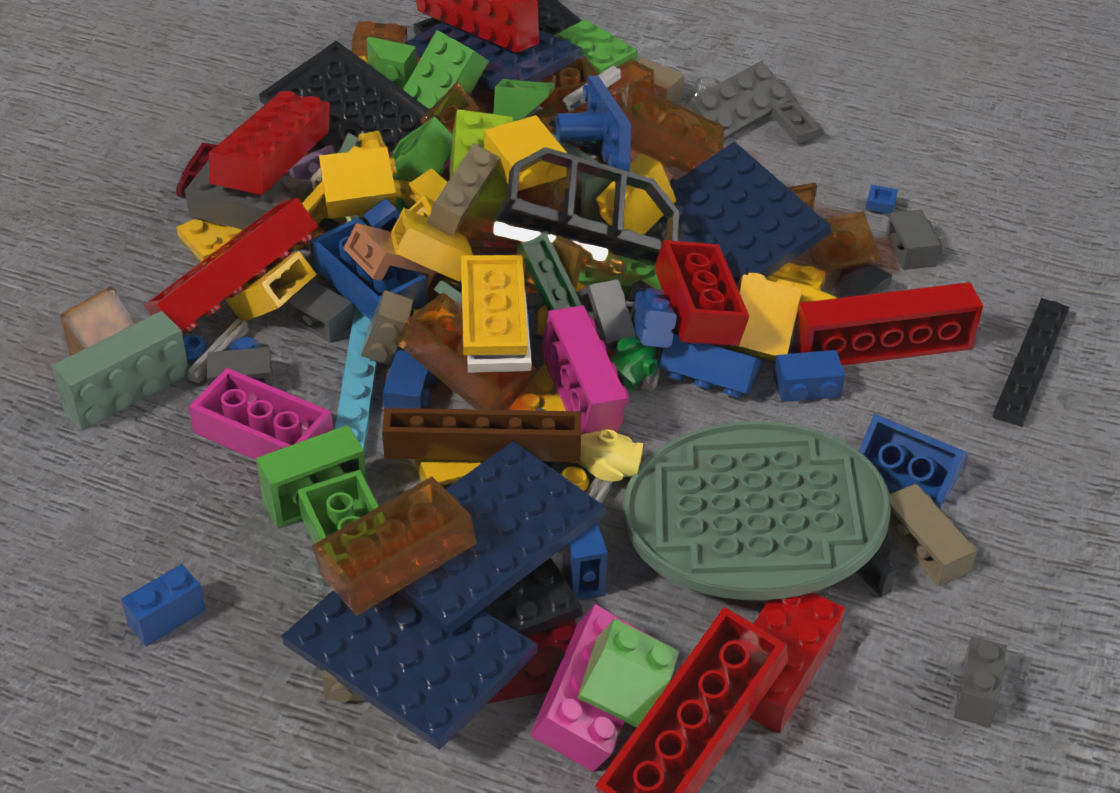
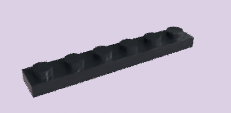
M1041 298L997 402L993 418L1023 427L1068 315L1069 306Z

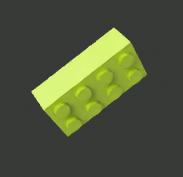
M457 109L452 137L450 178L474 143L484 148V130L513 122V117ZM496 168L490 181L464 221L504 226V223L496 221V212L507 197L508 184Z

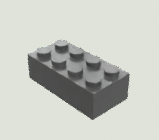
M209 161L185 189L189 217L242 230L278 203L297 197L303 203L313 192L312 182L285 175L263 195L209 184Z

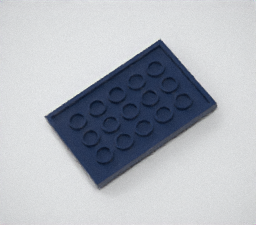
M445 22L434 25L432 29L417 34L413 39L405 42L407 45L416 46V56L421 58L436 30L444 33L489 60L477 83L492 90H495V86L502 79L539 82L583 57L582 47L540 30L539 44L518 53Z
M735 141L670 184L677 200L674 205L679 210L678 240L683 242L719 244L736 286L744 274L758 273L767 278L832 233L830 224ZM663 215L659 221L667 228L668 219Z
M512 441L359 550L358 554L361 562L450 635L606 516L605 506Z
M364 563L281 636L283 644L320 670L330 673L339 683L438 750L538 653L535 642L482 610L450 635L447 634Z

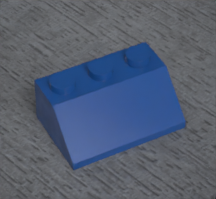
M673 334L672 345L664 348L658 368L667 370L665 375L667 377L683 381L685 375L695 378L694 385L707 389H712L713 384L724 387V394L741 398L742 393L751 394L765 361L707 343L691 344L681 342L679 335Z
M877 414L873 415L859 448V452L867 457L880 472L889 490L897 492L917 484L925 494L932 498L934 504L939 509H941L956 484L969 454L967 451Z

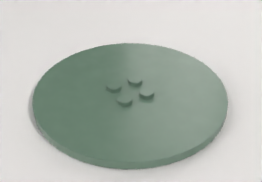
M746 421L716 425L688 433L669 442L651 454L639 466L638 474H634L627 485L623 500L624 526L627 536L635 551L651 568L669 580L691 590L740 600H771L800 596L821 590L849 577L864 566L879 550L889 528L891 508L890 495L882 475L874 464L854 447L836 437L812 428L768 421Z

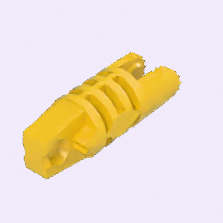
M379 131L365 134L360 133L358 135V142L363 150L385 147Z

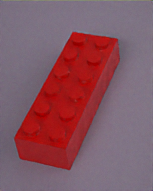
M416 0L419 12L518 53L539 44L538 0Z
M291 91L279 92L209 152V184L263 195L329 133L330 102L321 101L320 98L315 96H297Z
M298 197L282 201L143 306L151 316L162 311L185 335L198 325L196 322L198 318L205 314L208 317L222 307L219 302L228 296L231 299L245 289L243 286L245 282L251 279L255 281L267 273L266 266L274 261L279 263L291 254L288 249L296 244L301 246L313 237L311 232L318 225Z
M971 282L802 302L798 305L792 348L794 353L836 350L842 366L972 350L983 304Z
M723 607L595 785L597 792L697 793L788 663L787 644L728 608Z

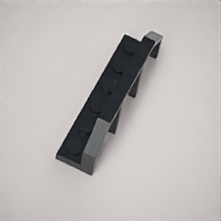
M544 147L516 162L509 171L507 197L496 212V221L540 234L547 232L550 237L556 238L560 236L586 247L656 265L663 240L657 237L638 234L629 229H623L626 185L645 190L668 219L666 240L678 241L679 210L652 178ZM540 161L566 167L563 212L517 198L519 173ZM577 171L616 182L612 226L601 221H592L573 214Z

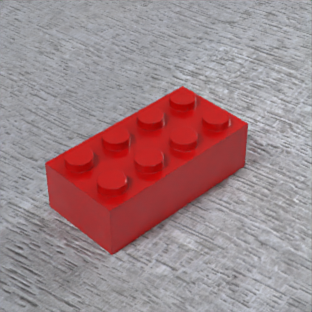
M663 240L654 270L664 296L670 302L677 315L675 326L681 342L691 344L708 343L721 346L740 345L750 316L719 244Z
M813 592L800 596L768 600L753 624L787 644L788 663L751 714L750 719L781 733L838 638L846 607Z

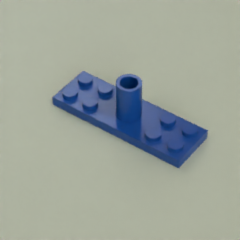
M598 75L588 76V85L583 86L584 101H587V111H583V113H558L556 115L557 141H594L603 155L604 162H607L608 166L630 172L631 123Z

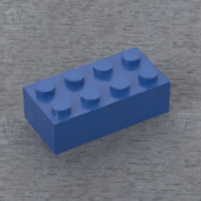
M358 217L310 240L313 268L344 297L351 301L369 320L372 319L384 290L412 299L413 303L410 313L413 312V309H419L428 304L427 277L421 272L390 265L382 281L372 279L343 249L355 224L366 225Z

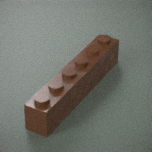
M385 408L382 427L384 459L487 460L514 441L541 461L580 462L581 411Z

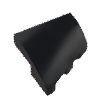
M846 261L833 296L843 298L879 293L891 284L892 274L867 263Z

